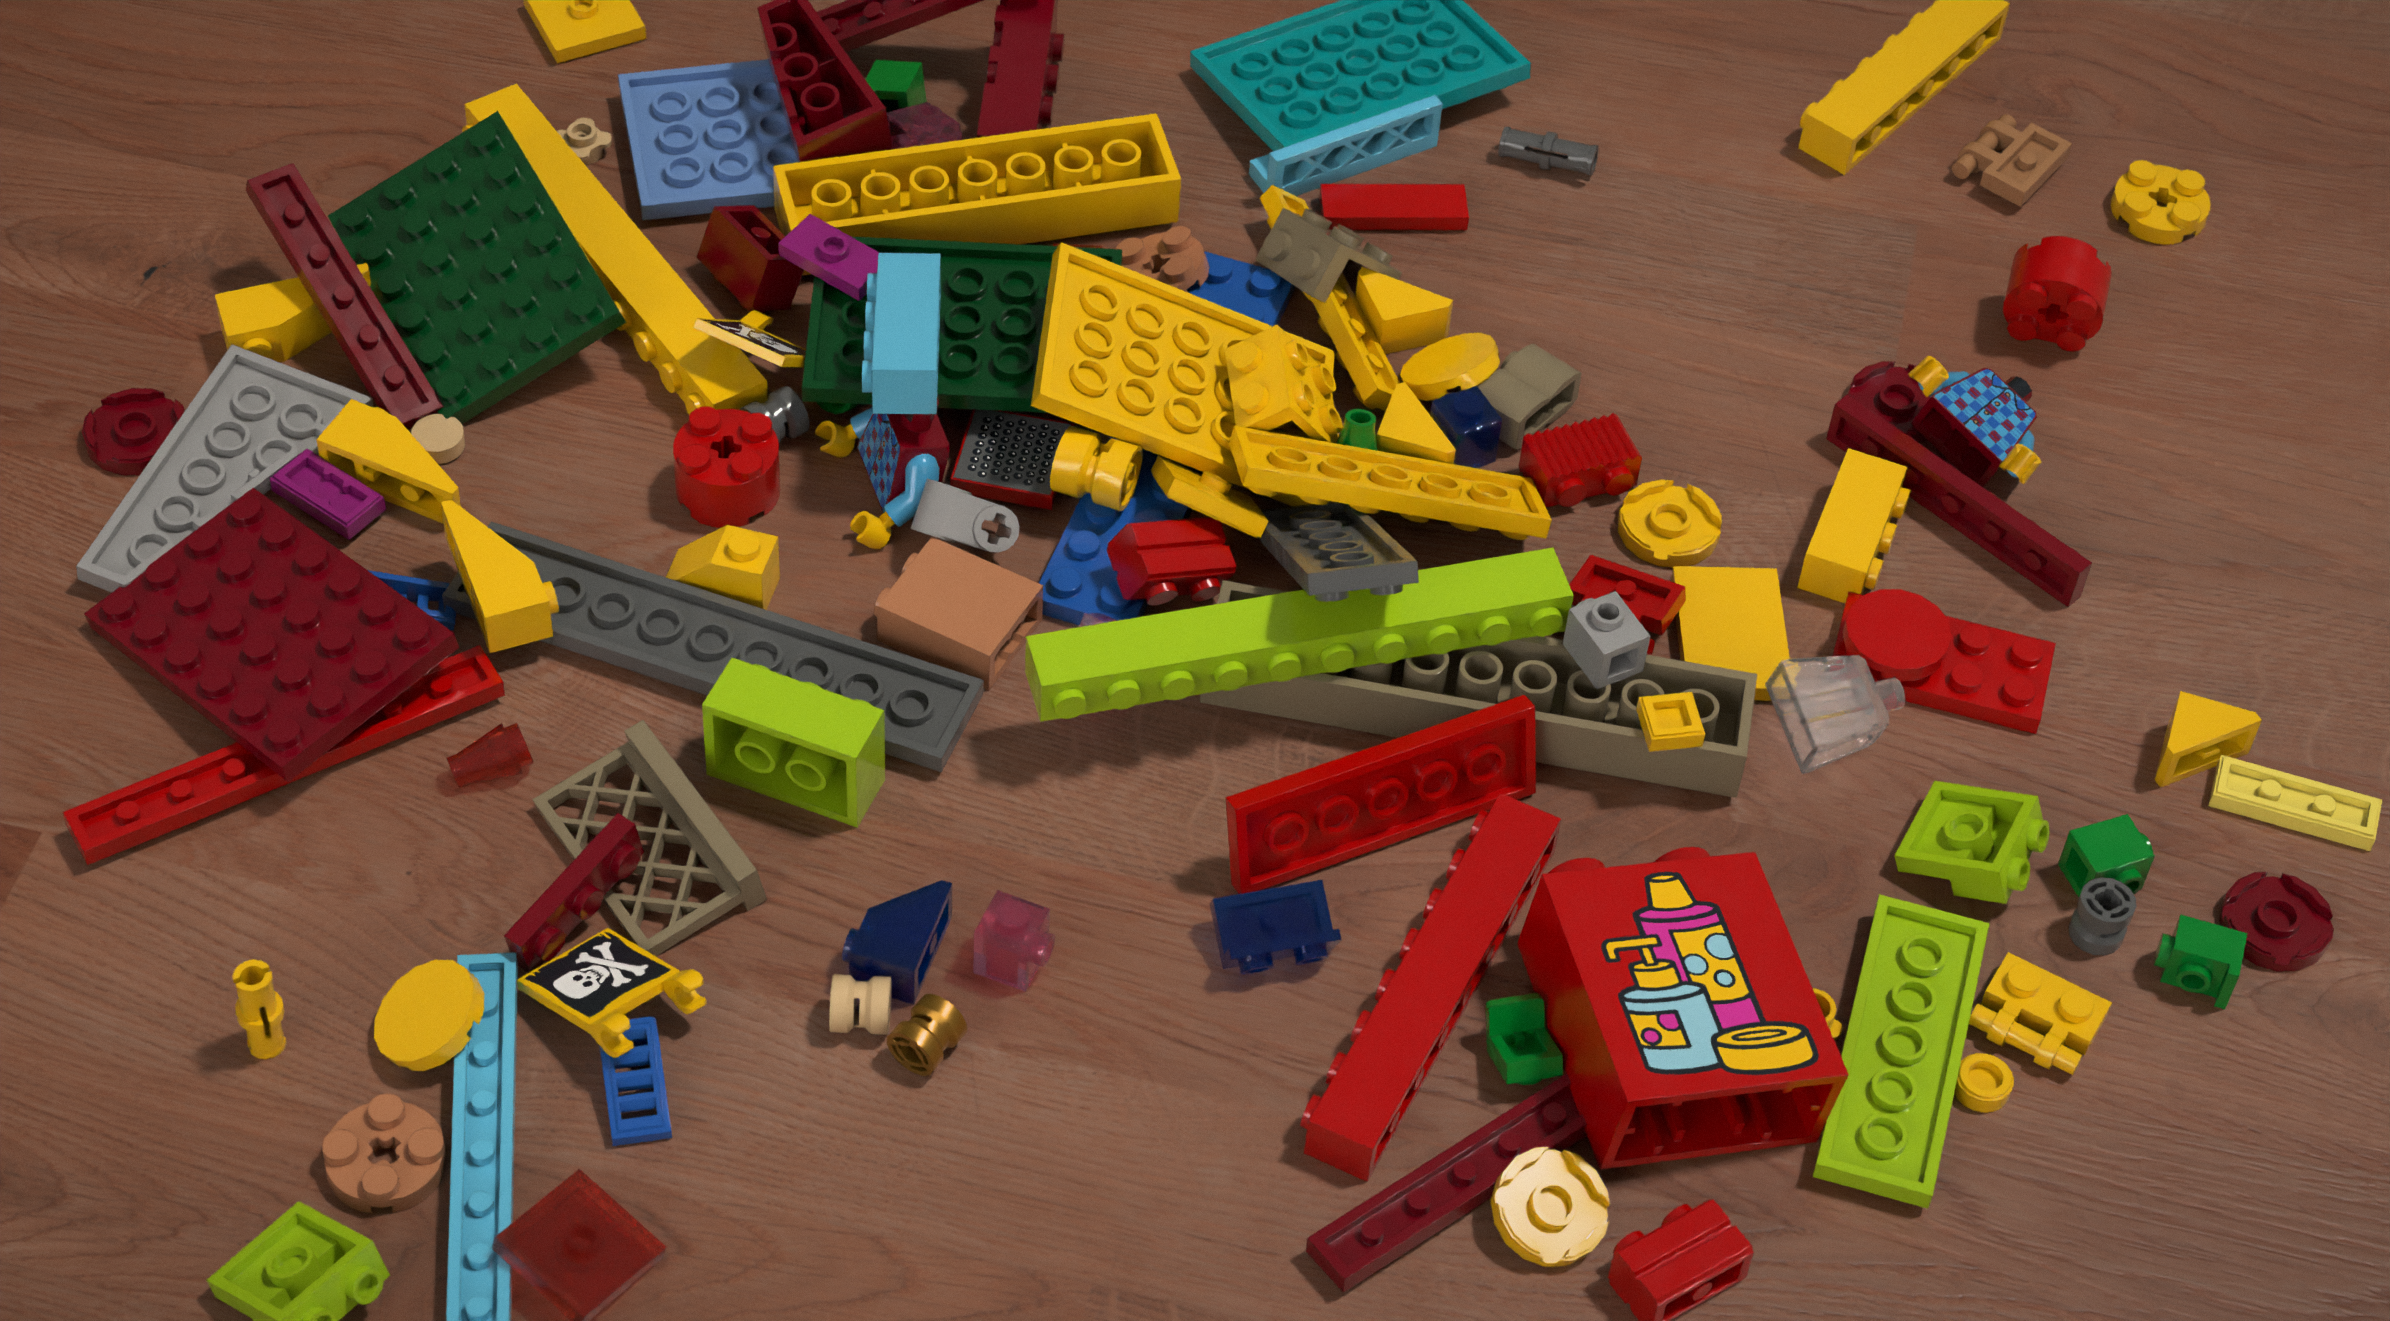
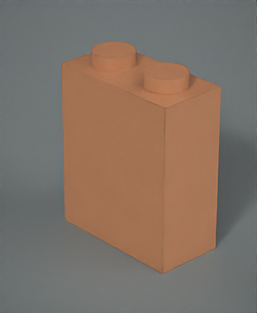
M931 537L919 553L914 552L908 557L903 566L901 576L891 588H884L879 594L874 606V616L877 617V641L917 659L984 680V689L989 691L1025 644L1026 636H1030L1042 621L1043 585L935 537Z

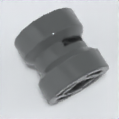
M782 386L769 393L766 402L754 401L739 408V410L746 412L762 413L768 416L772 421V428L777 435L779 444L780 440L784 437L796 438L808 432L810 428L809 417L803 402L788 386Z
M2100 877L2090 880L2085 884L2079 896L2077 908L2068 926L2069 936L2073 943L2082 951L2092 955L2104 956L2117 951L2122 945L2127 932V926L2130 924L2137 907L2136 898L2131 889L2122 882L2112 878Z

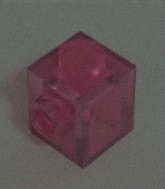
M997 890L974 931L973 973L1026 992L1039 966L1044 967L1047 964L1054 948L1056 937L1054 934L1049 933L1050 909Z

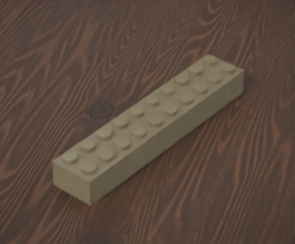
M1223 580L1217 604L1285 593L1287 591ZM1534 636L1505 641L1492 646L1482 645L1453 650L1440 655L1430 654L1401 659L1388 664L1378 663L1349 668L1337 673L1326 672L1297 677L1285 682L1274 681L1245 686L1233 691L1222 690L1200 694V703L1399 738L1525 695L1535 705L1536 762L1737 798L1748 753L1757 674L1646 655L1643 672L1596 689L1564 647L1563 640ZM1692 692L1705 731L1703 747L1649 752L1636 711L1638 698Z

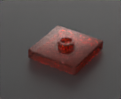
M578 1169L495 1236L491 1249L569 1320L589 1321L663 1258L667 1247L582 1170Z

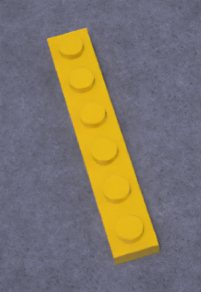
M1271 185L1260 197L1269 216L1267 223L1271 229L1283 208L1302 216L1305 209H1309L1305 200L1274 185ZM1340 274L1325 303L1302 291L1313 302L1320 315L1318 318L1320 327L1331 337L1338 350L1335 354L1336 358L1349 372L1355 384L1353 391L1356 397L1370 409L1379 408L1386 411L1395 386L1400 382L1344 274Z

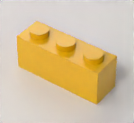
M1847 449L1807 549L1797 588L1842 603L1846 602L1848 591L1862 595L1864 588L1875 589L1884 560L1877 559L1876 557L1878 552L1888 555L1897 529L1896 524L1890 523L1891 518L1902 519L1911 490L1902 487L1907 471L1906 466L1853 449Z

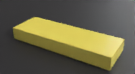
M2221 755L2216 767L2208 806L2371 851L2376 839L2382 799Z

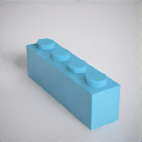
M878 253L877 273H868L862 392L872 393L873 414H937L941 305L940 254Z

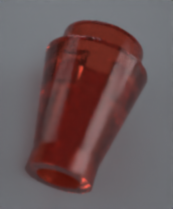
M500 723L457 754L446 758L459 789L469 784L523 774L522 768L534 764L517 723L505 728Z

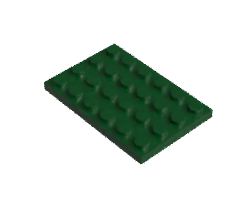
M498 111L328 215L329 220L355 264L367 263L371 279L370 288L441 401L443 408L437 412L442 414L445 419L454 417L461 424L467 422L626 323L617 305Z
M853 237L879 253L940 254L941 305L937 393L939 404L937 408L1048 413L1031 406L1052 255L1058 246ZM1075 247L1122 266V249ZM814 276L803 372L802 401L873 405L872 393L862 392V360H864L867 294L858 301Z

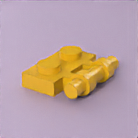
M2008 952L1985 990L1981 1002L1982 1005L1977 1003L1970 1016L1969 1024L1988 1033L1986 1039L1999 1046H2003L2006 1042L2035 1056L2033 1062L2048 1070L2053 1065L2074 1075L2082 1059V1054L2085 1055L2107 1017L2112 1002Z

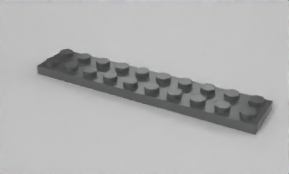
M492 521L488 525V528L535 563L542 583L551 581L559 605V612L551 614L553 637L539 641L707 696L731 657L750 664L763 665L773 672L802 682H812L822 689L851 699L864 700L874 707L885 710V754L939 772L943 771L983 696L984 680ZM457 572L442 595L444 610L447 605L453 608L457 614L477 620L459 572Z

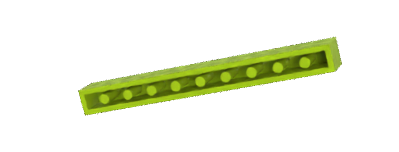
M1552 547L1418 570L1419 583L1403 584V591L1396 594L1375 595L1370 593L1369 588L1348 591L1349 597L1343 600L1318 601L1315 599V595L1309 596L1303 589L1026 636L1025 674L1040 722L1060 718L1071 719L1079 715L1100 711L1123 710L1135 705L1152 702L1180 700L1187 696L1222 690L1233 691L1240 687L1274 681L1285 682L1308 675L1326 672L1337 673L1349 668L1366 665L1388 664L1418 656L1440 655L1470 647L1492 646L1505 641L1534 636H1549L1565 631L1574 595Z

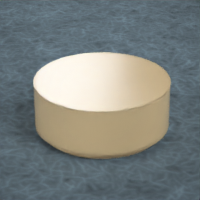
M442 414L428 415L418 420L411 430L414 438L437 464L453 461L464 451L465 438L463 426L454 417L446 419Z

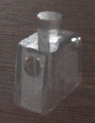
M1859 655L1781 660L1765 683L1801 774L1812 772L1871 746L1890 724L1888 712L1902 709L1905 705V693L1901 682L1895 677L1875 682L1866 660Z

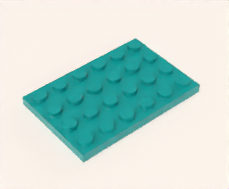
M1340 0L1190 51V67L1272 151L1436 95L1443 103L1442 109L1464 103L1478 96L1530 79L1531 62L1463 0Z

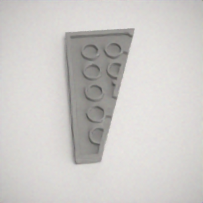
M231 345L77 564L78 580L109 592L115 591L120 586H128L152 562L156 561L160 556L250 489L255 488L264 495L271 489L269 478L306 448L318 454L316 439L351 399L373 407V398L238 346Z

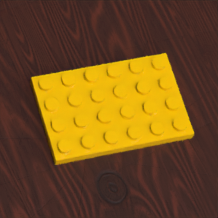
M1061 242L1052 255L1031 406L1118 440L1141 446L1142 449L1199 471L1213 473L1230 483L1248 489L1242 485L1229 446L1234 425L1236 426L1224 349L1273 326ZM1286 332L1293 340L1299 339L1304 344L1308 354L1319 364L1324 363L1333 374L1335 351ZM1293 421L1269 431L1312 439ZM1278 492L1275 496H1267L1290 506L1311 504L1300 499L1298 495Z

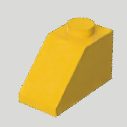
M726 525L679 548L666 578L767 610L780 580L778 536Z

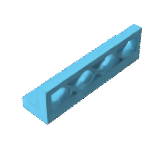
M1436 95L1270 152L1267 155L1250 160L1249 175L1263 193L1271 185H1274L1298 196L1320 188V184H1332L1437 146L1443 103Z

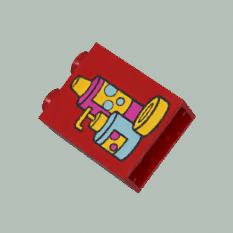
M1682 847L1665 853L1651 863L1605 867L1600 860L1594 858H1576L1561 863L1548 873L1541 875L1517 945L1534 992L1539 993L1544 1000L1545 1022L1552 1040L1563 1055V1071L1565 1074H1568L1571 1081L1570 1090L1580 1115L1583 1114L1587 1123L1585 1131L1600 1170L1817 1142L1849 1074L1756 852L1710 856L1703 848Z

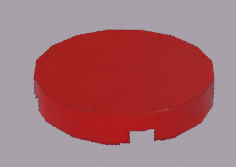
M1879 589L1862 595L1850 607L1843 629L1845 648L1856 664L1868 671L1870 666L1874 670L1881 671L1880 677L1892 681H1915L1932 675L1940 668L1941 662L1946 658L1952 633L1949 620L1940 608L1922 595L1902 589Z

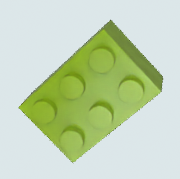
M731 657L702 704L707 775L858 828L885 781V710L874 707L864 700L851 699L822 689L812 682H802L773 672L763 665L750 664Z

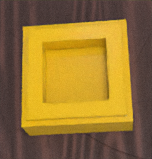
M1692 692L1638 698L1636 711L1649 752L1703 747L1705 731Z

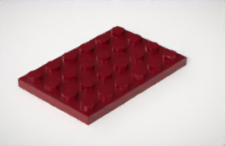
M255 488L250 489L160 556L156 561L152 562L128 586H120L84 613L91 629L287 782L291 781L459 648L452 631Z

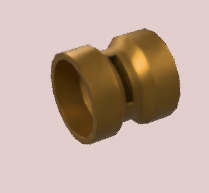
M924 994L911 1009V1019L909 1021H901L886 1037L887 1046L894 1058L906 1069L921 1076H929L943 1061V1051L945 1048H954L967 1033V1023L959 1010L949 1001L935 994Z

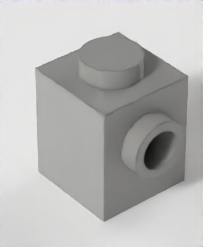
M1616 591L1596 599H1585L1569 609L1563 645L1596 689L1643 672L1650 635Z

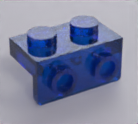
M1323 880L1214 898L1209 903L1223 969L1239 967L1242 975L1270 970L1274 968L1273 960L1294 957L1296 965L1310 964L1328 959V950H1333L1342 941L1340 929H1333Z

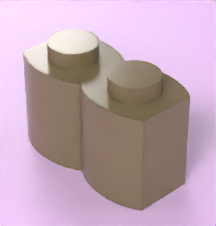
M1527 345L1519 352H1511L1505 358L1499 370H1496L1489 379L1470 390L1468 395V401L1470 402L1468 420L1514 449L1522 448L1523 437L1527 433L1533 435L1538 430L1541 432L1546 424L1560 418L1578 398L1582 373L1537 345Z

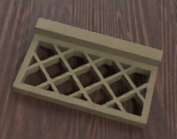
M641 720L624 731L628 740L627 743L532 800L540 815L573 860L585 849L589 834L598 835L609 823L594 821L599 801L624 803L625 807L622 816L630 821H633L637 805L660 807L663 812L658 828L636 826L640 840L654 841L648 862L640 861L632 873L643 875L638 896L617 894L611 888L603 898V902L632 942L657 956L742 903L746 910L749 911L766 901L767 898L757 869L645 721ZM626 764L635 773L630 790L604 788L607 776ZM643 785L648 792H641ZM570 798L588 799L582 819L559 817L553 809ZM671 823L677 830L669 829ZM570 832L577 833L576 839L572 836ZM665 842L689 845L691 850L686 866L659 863ZM699 860L705 868L698 867ZM655 876L682 879L676 900L649 897ZM693 881L717 883L723 893L707 903L688 902ZM625 908L633 909L632 916ZM645 910L672 913L669 926L647 939L640 929Z

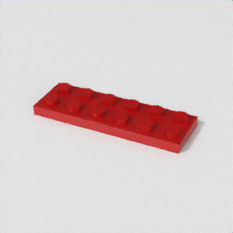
M1521 695L1225 797L1231 885L1243 897L1478 814L1481 810L1487 811L1492 808L1500 793L1516 800L1535 794V705L1525 695Z

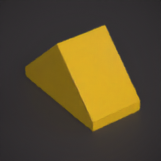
M1363 266L1361 267L1357 276L1355 297L1385 354L1427 346L1447 338L1453 300Z
M1406 382L1397 384L1376 435L1377 451L1454 464L1456 452L1454 446Z
M2180 691L2167 725L2155 776L2156 783L2161 788L2216 767L2221 755L2236 759L2249 754L2262 719L2256 712Z

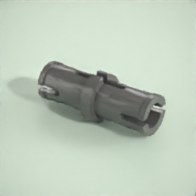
M1506 126L1501 135L1498 154L1500 157L1506 156L1539 163V168L1550 171L1553 166L1587 173V175L1592 176L1597 165L1599 146L1559 139L1558 133L1548 131L1546 135L1511 129V127Z

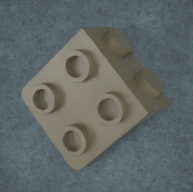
M1283 208L1255 259L1308 295L1324 303L1349 259L1398 280L1403 273L1389 264L1393 255L1369 242L1366 243L1364 248L1360 245L1364 237L1340 224L1337 227L1334 226L1332 231L1329 230L1332 222L1309 209H1305L1302 216Z

